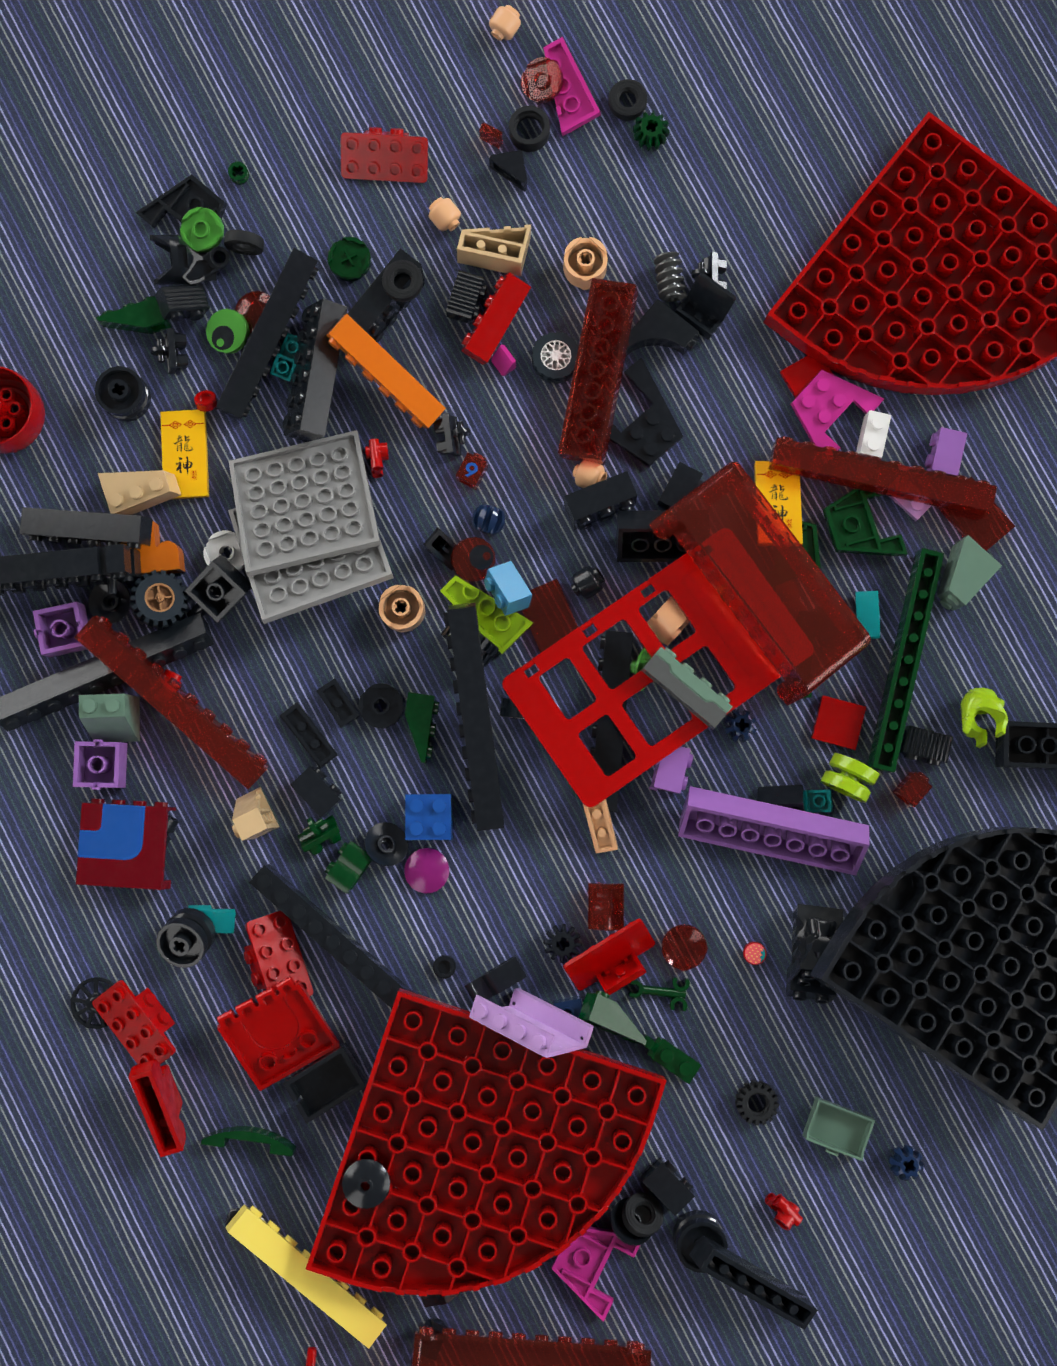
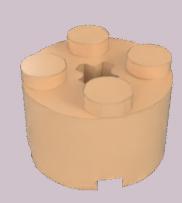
M579 237L568 244L564 253L563 271L565 277L572 285L582 290H588L603 280L608 263L605 246L593 237Z
M394 585L386 589L381 595L379 615L392 630L408 632L417 628L423 621L425 604L420 594L414 588L406 585ZM400 604L406 606V611L404 613H402L401 611L398 612V606Z
M672 596L647 621L660 642L667 646L690 623Z

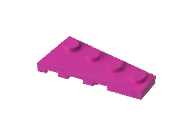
M563 37L543 47L561 133L564 136L601 116V112Z

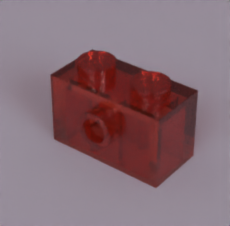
M588 883V929L605 931L622 929L624 927V884Z

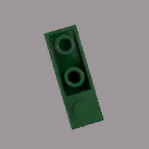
M155 296L146 297L142 302L136 304H125L121 309L115 311L107 310L102 315L96 317L103 327L154 334L167 328H172L170 320H163Z
M408 692L405 716L422 763H427V759L432 757L433 746H429L430 737L435 736L436 724H433L434 715H438L440 702H437V697L432 695Z

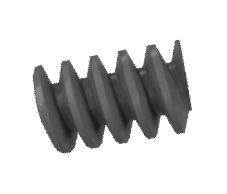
M665 252L654 258L655 272L657 273L656 281L659 282L657 289L660 291L658 297L666 302L679 301L687 297L685 293H680V291L685 289V285L679 284L684 281V277L677 276V274L683 272V268L676 267L682 264L681 259H675L679 252Z

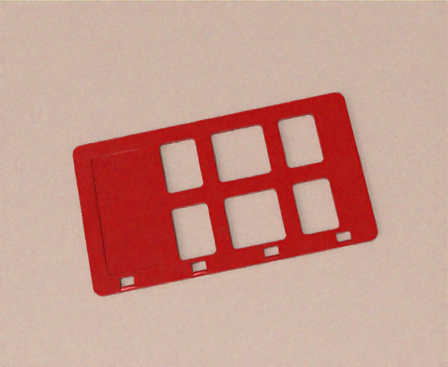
M729 529L719 530L504 678L502 683L503 689L586 807L596 806L708 728L705 723L689 711L691 714L690 721L654 746H650L628 716L622 704L652 683L653 680L644 672L639 671L616 688L610 689L583 651L584 645L621 620L626 621L651 658L660 647L665 650L660 640L639 612V608L663 591H668L695 629L693 635L671 649L677 655L675 659L681 663L702 647H707L734 685V690L725 695L730 699L729 704L733 706L728 713L812 655V644ZM709 546L713 552L702 558L698 552ZM652 585L655 591L645 598L641 591ZM594 625L597 631L586 637L582 631ZM564 659L571 661L596 698L593 704L571 719H567L539 679L542 674ZM535 664L539 671L528 678L524 671ZM604 715L610 717L635 753V758L610 776L604 774L579 738V733Z

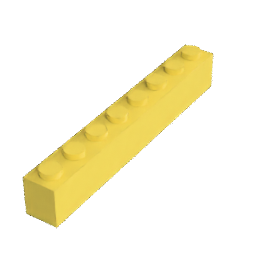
M244 1204L225 1227L228 1233L369 1349L387 1325L382 1319L384 1314L374 1306L372 1309L365 1305L367 1300L358 1292L354 1295L349 1292L350 1286L347 1283L306 1270L311 1253L306 1249L301 1252L296 1247L298 1243L287 1234L286 1237H283L279 1233V1226L271 1220L268 1223L261 1218L263 1213L252 1205L249 1208Z

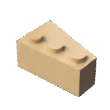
M524 225L522 228L504 226V229L490 230V228L462 230L457 246V263L507 274L510 272L513 275L521 276L531 239V225Z
M164 470L98 473L111 514L133 515L181 496L175 474Z
M261 787L236 799L232 817L234 823L232 829L237 838H241L242 841L252 840L279 828Z

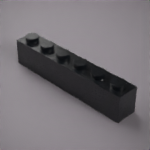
M22 507L19 534L27 535L28 540L42 541V538H48L49 542L62 543V539H67V543L81 544V541H87L88 545L101 546V542H106L107 545L127 544L130 548L141 549V545L150 546L153 519L139 515Z
M702 1235L689 1254L703 1272L804 1330L818 1311L806 1295Z

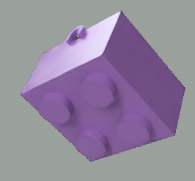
M72 602L33 611L36 626L34 635L38 638L41 655L54 657L93 648L84 604Z
M93 739V742L75 741L73 787H91V789L101 790V787L126 788L127 743L103 742L100 739Z
M679 747L656 763L649 789L655 791L659 789L675 794H680L681 790H685L688 777L685 776L686 768L691 767L693 755L690 754L691 749Z

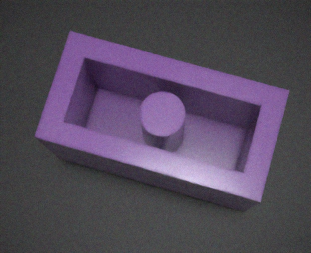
M941 427L932 434L929 446H932L931 454L927 455L925 467H927L926 475L951 481L958 476L967 433Z

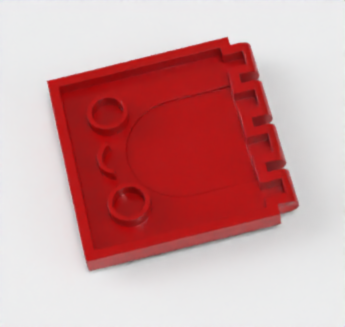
M291 976L276 984L277 992L271 986L255 995L257 1003L253 998H250L235 1007L237 1014L230 1009L217 1017L219 1023L217 1030L259 1091L340 1047L338 1039L299 979L294 982Z

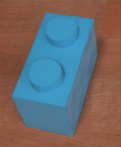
M512 561L487 570L484 580L487 591L492 593L497 607L503 611L505 616L529 608L532 593Z

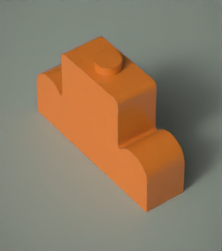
M153 521L150 546L141 545V549H136L140 551L141 576L145 573L151 574V571L156 570V573H160L161 570L166 571V574L184 573L183 550L171 541L160 543L159 525Z

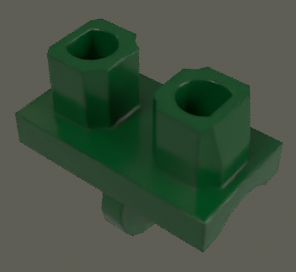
M333 815L324 820L321 818L316 822L310 817L307 819L309 826L304 828L303 832L298 835L303 851H309L314 856L322 851L323 846L321 843L328 839L331 844L341 840L340 830Z

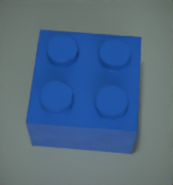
M405 794V840L453 839L452 794Z

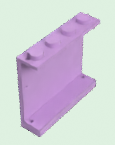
M520 988L514 989L510 1004L505 1007H501L476 995L469 1018L545 1058L587 1048L594 1028L593 1025Z

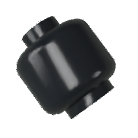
M585 566L572 576L574 584L571 585V588L577 596L582 595L584 598L589 599L603 589L605 579L597 567Z

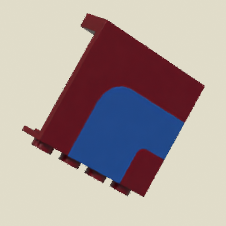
M91 798V803H82L76 885L153 890L171 889V880L164 879L168 812L176 811V807H168V802H154V806H147V801H133V805H126V800H112V804H106L105 799Z

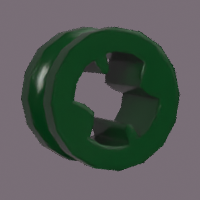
M233 162L229 166L228 174L233 183L242 185L248 181L249 172L244 163ZM236 170L238 172L242 171L243 175H235L234 172Z

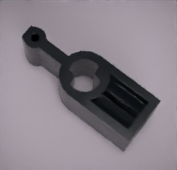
M514 955L465 985V988L473 1002L476 995L489 999L526 978L527 973L517 956Z

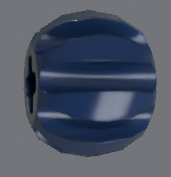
M479 505L473 513V526L476 530L485 533L498 534L505 524L504 512L494 506Z
M739 709L732 711L734 718L726 716L724 722L729 723L730 727L724 728L726 734L730 731L733 733L731 740L737 742L738 737L741 736L742 742L750 740L748 733L753 736L755 735L757 729L752 728V724L757 723L755 717L751 720L748 716L751 712L744 709L743 714L740 715ZM740 720L742 724H745V728L741 729V731L735 725Z
M904 1145L902 1150L899 1146L893 1149L896 1153L894 1156H889V1164H892L890 1170L894 1176L899 1175V1178L905 1181H909L910 1176L914 1180L918 1178L917 1172L924 1168V1162L920 1161L923 1158L918 1150L913 1151V1146Z

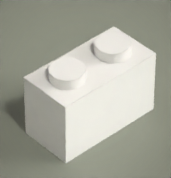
M872 410L868 411L863 418L855 459L876 464L882 458L891 415Z

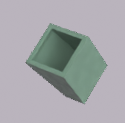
M969 535L952 546L937 593L940 604L948 610L954 611L967 605L1002 566Z
M125 693L79 695V719L92 740L100 739L103 742H140V697Z

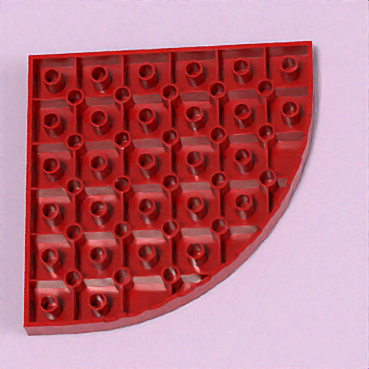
M928 112L769 311L763 323L797 349L829 367L831 370L876 388L909 394L947 395L989 389L1017 380L1044 367L1057 358V207L932 113Z
M400 988L306 1270L377 1292H393L396 1295L447 1296L473 1290L474 1292L483 1287L502 1284L524 1272L528 1273L538 1268L543 1262L562 1253L578 1237L583 1236L588 1228L608 1210L614 1198L619 1195L622 1187L629 1176H631L639 1157L642 1155L667 1080L662 1075L584 1049L545 1058L469 1018L470 1011ZM361 1159L378 1161L386 1168L390 1177V1189L384 1201L368 1209L359 1208L351 1204L345 1197L342 1188L343 1176L351 1164ZM368 1182L361 1183V1187L364 1190L370 1188Z

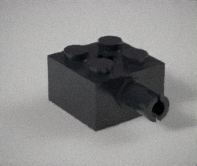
M221 554L185 590L196 602L193 608L187 612V616L190 617L199 612L204 616L207 612L218 623L252 589L250 581Z

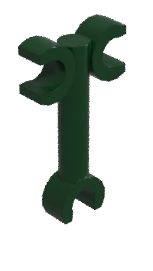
M673 977L672 985L675 989L642 985L638 980L630 982L632 985L639 987L637 992H629V996L632 998H637L642 994L671 997V1010H674V1005L677 1001L682 1002L683 1011L687 1010L685 997L686 990L690 985L688 978H685L683 986H678L677 977Z

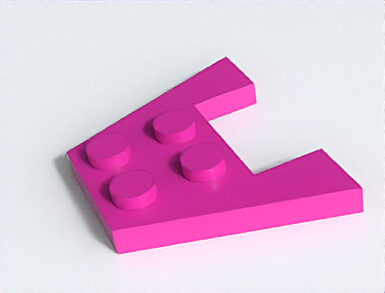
M821 370L793 400L791 406L823 465H825L841 448L825 433L826 430L852 402L867 414L869 410L874 411L884 398Z
M589 1227L583 1236L578 1237L567 1249L556 1256L551 1267L604 1322L614 1299L594 1288L613 1247L634 1258L640 1245L632 1246L625 1244L618 1239L611 1229Z

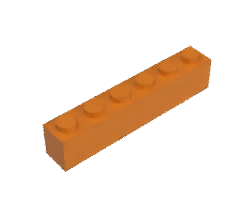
M345 314L326 335L329 338L328 343L337 351L341 349L346 354L345 359L354 367L358 365L363 370L361 374L368 381L372 382L374 380L380 386L378 390L385 397L391 396L396 401L394 405L401 412L405 413L407 411L412 416L411 421L417 427L429 428L446 409L348 314Z

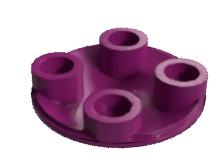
M422 848L412 853L407 859L404 868L405 878L414 890L421 893H433L441 889L447 882L449 864L444 855L438 850Z

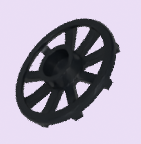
M100 977L89 978L80 983L72 994L70 1001L73 1017L86 1028L100 1029L108 1026L92 1005V1002L101 995V993H98L99 981L108 984L103 993L114 985L108 979ZM94 982V994H91L85 987L87 983ZM80 989L88 999L76 998ZM75 1002L83 1003L87 1006L77 1012ZM89 1010L90 1015L86 1022L79 1015ZM95 1013L98 1014L101 1024H91Z

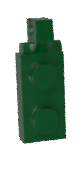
M645 1034L643 1037L647 1042L644 1046L649 1049L647 1054L651 1059L690 1084L701 1064L666 1039L657 1037L656 1040H653Z

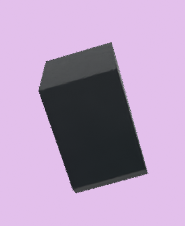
M522 150L490 156L489 164L491 169L525 192L527 190V176Z
M438 527L423 544L426 551L451 571L465 555Z

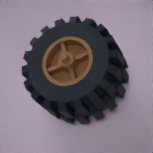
M156 570L151 571V574H143L141 579L138 578L130 594V609L133 611V616L139 619L140 624H146L147 628L150 629L156 627L157 630L178 622L183 617L187 608L188 595L185 592L186 586L183 587L182 580L180 578L177 580L173 573L168 575L163 570L160 573H156Z

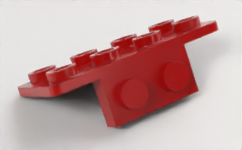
M369 127V130H366L364 133L344 132L341 134V176L346 179L425 183L428 179V139L421 136H409V133H404V129L391 128L390 132L382 131L381 127Z
M280 910L248 921L245 927L251 944L244 946V959L250 965L252 971L251 981L257 987V990L268 989L272 986L277 992L276 984L291 976L294 982L299 979L309 996L313 995V988L290 918Z
M636 919L617 932L610 934L601 942L591 946L588 950L571 958L563 965V968L579 991L584 990L599 980L605 993L611 995L647 973L637 956L655 945V941L642 919Z
M119 980L92 1002L93 1007L137 1064L157 1059L159 1064H161L176 1052L175 1047L164 1034L175 1022L149 988L135 996L123 980Z

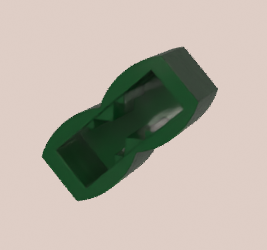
M350 841L349 844L345 842L338 851L340 855L336 862L332 861L325 870V873H327L325 879L346 894L350 893L372 862L365 849L353 841Z

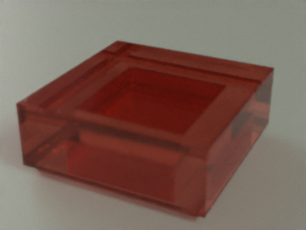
M482 123L479 128L480 139L500 148L503 142L502 131Z

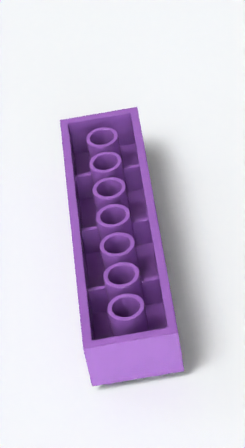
M692 786L689 787L683 806L678 837L851 875H857L870 845L869 825Z

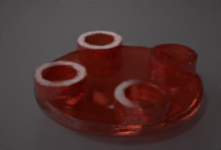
M249 292L242 296L236 304L235 311L245 317L250 333H252L270 297L265 292Z
M686 924L671 928L665 934L662 941V953L665 960L672 967L682 971L698 966L703 961L708 950L705 937L701 931L694 926Z

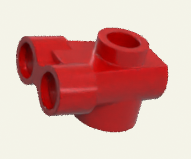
M370 439L369 446H365L366 460L371 459V476L373 478H380L383 476L382 461L389 460L387 442L379 443V439Z
M770 1193L766 1196L765 1203L777 1212L774 1221L781 1228L789 1231L792 1226H798L802 1222L803 1218L798 1213L800 1211L799 1207L788 1201L782 1194L776 1196L774 1193Z

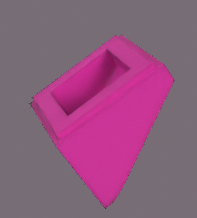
M502 344L493 355L491 362L502 376H506L516 368V360L505 345Z

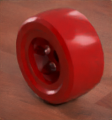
M0 367V453L8 454L20 451L34 442L44 425L45 408L40 393L28 379L16 371ZM9 393L10 397L8 399H4L3 394ZM17 405L19 408L16 413H12V407ZM5 420H10L8 427H3Z

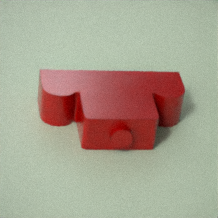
M154 1059L132 1066L128 1078L160 1157L183 1151L186 1132L182 1120L179 1119L183 1102L169 1065L160 1066L158 1060Z

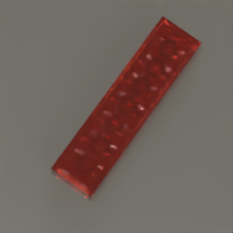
M592 278L558 454L562 459L580 462L585 460L605 465L638 297L636 284Z

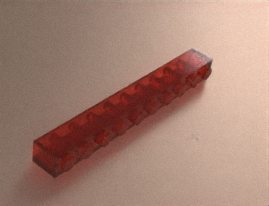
M785 436L777 437L768 467L769 470L986 517L993 511L997 486L990 485V482L985 480L972 481L968 480L966 476L957 475L954 477L946 475V472L939 470L931 472L924 470L921 466H904L899 461L886 462L876 456H859L854 451L841 452L837 451L835 447L825 446L823 448L815 446L814 443L809 441L796 442L792 438Z
M103 616L92 617L74 638L249 790L269 767L266 764V758L260 753H253L249 749L250 745L244 739L236 738L232 734L233 730L227 724H220L215 719L216 715L210 709H203L198 704L199 700L193 694H186L181 689L182 685L172 677L169 679L163 673L165 670L156 662L152 664L146 659L147 654L139 647L134 648L129 644L130 639L120 631L117 633L111 628L112 623Z

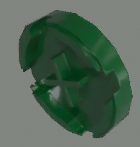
M344 237L342 240L332 244L328 251L327 260L330 270L337 278L343 281H355L367 274L371 267L372 258L369 249L363 241L356 237Z

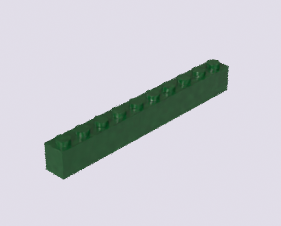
M925 548L915 552L867 766L874 770L886 773H895L944 557V553Z

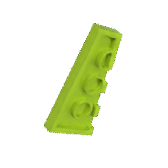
M456 575L440 590L453 605L476 603L479 631L498 647V651L501 654H504L534 624V622L517 612L505 616L503 611L497 607L493 597Z

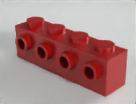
M510 272L504 277H499L494 285L497 290L493 296L490 294L483 304L486 309L482 315L479 313L472 323L475 328L472 333L468 332L461 342L464 345L461 351L482 365L488 363L531 289V286Z

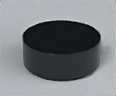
M441 955L434 961L433 971L439 978L446 979L454 974L456 963L451 956Z

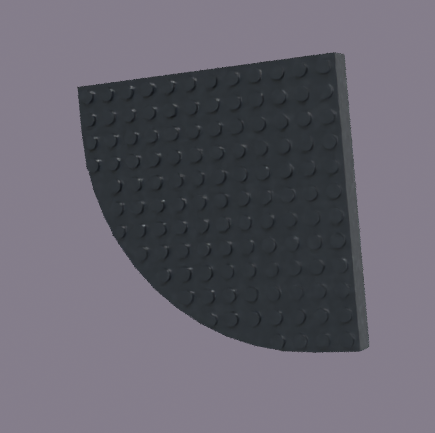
M995 827L970 831L944 839L915 853L895 866L876 882L850 910L831 938L810 976L1027 1124L1044 1130L1057 1107V830L1034 827Z

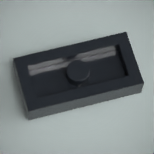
M335 678L316 690L340 728H343L360 716Z

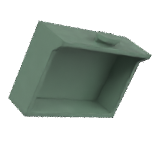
M816 1096L802 1136L810 1142L826 1147L825 1152L838 1157L839 1153L863 1161L864 1151L875 1120L870 1116Z

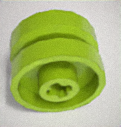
M834 753L829 764L839 773L831 770L825 771L820 782L849 798L866 803L871 792L863 784L875 785L880 774L854 758Z

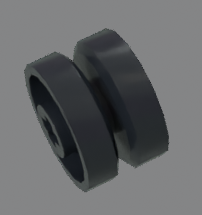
M122 366L109 368L101 373L96 381L94 390L96 400L115 419L125 422L134 421L145 415L151 403L150 389L145 381L130 368Z
M194 908L178 910L158 932L156 938L157 949L162 958L169 964L182 968L194 966L213 945L216 937L215 926L211 919L202 911Z
M693 1210L685 1213L678 1219L674 1226L673 1240L683 1265L694 1272L705 1273L699 1269L689 1255L702 1235L726 1249L728 1244L721 1224L714 1215L703 1210Z

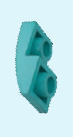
M287 333L280 353L277 354L273 363L271 375L290 382L296 367L294 357L299 350L298 336Z
M878 591L855 592L857 639L880 638Z
M804 790L803 801L806 812H833L832 790Z
M188 905V908L204 912L213 922L216 933L234 934L235 909H212L211 905Z

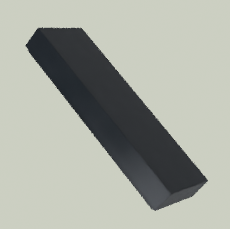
M296 702L280 715L320 769L338 756V753L299 702Z

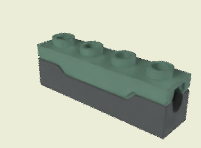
M660 647L641 671L709 728H716L733 707L729 704L730 699L721 692L717 694L711 689L712 684L705 678L699 679L693 674L695 670L687 663L681 664L675 659L677 655L666 647L664 650Z

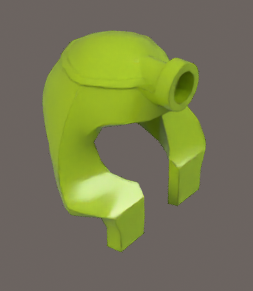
M989 688L970 689L962 698L960 705L962 731L967 737L975 738L976 747L978 748L987 744V731L976 724L975 717L977 714H990L996 722L995 737L997 738L1006 733L1008 723L1007 712L1003 708L1004 700L998 698L995 692Z

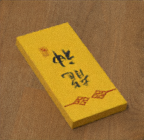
M200 410L160 412L162 468L164 471L175 474L181 496L173 499L209 497L206 412Z
M755 461L757 546L802 547L799 462Z

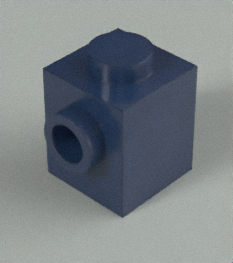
M575 996L554 1000V1006L578 1018L582 1009L581 997Z

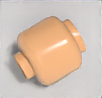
M510 5L500 6L496 9L489 20V26L492 30L491 34L494 38L502 41V39L511 40L521 25L520 14Z
M440 197L430 205L429 219L440 231L449 229L451 232L460 224L458 220L461 216V211L451 199Z
M586 459L580 465L577 464L575 466L573 477H575V483L578 487L585 488L606 480L607 472H605L603 465Z

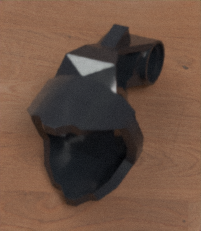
M178 234L149 235L150 241L155 242L156 245L170 253L171 267L159 275L157 279H154V285H199L202 282L217 281L216 273L227 267L229 263V252L223 247H215L206 255L200 256ZM216 253L223 254L225 262L221 264L216 263L213 255Z

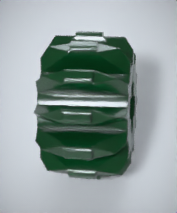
M655 111L650 116L644 112L642 118L638 117L636 125L633 126V133H635L634 141H639L640 148L647 145L648 151L651 149V146L658 150L660 144L664 145L667 141L666 137L669 136L668 120H663V114H660L658 117L655 116Z

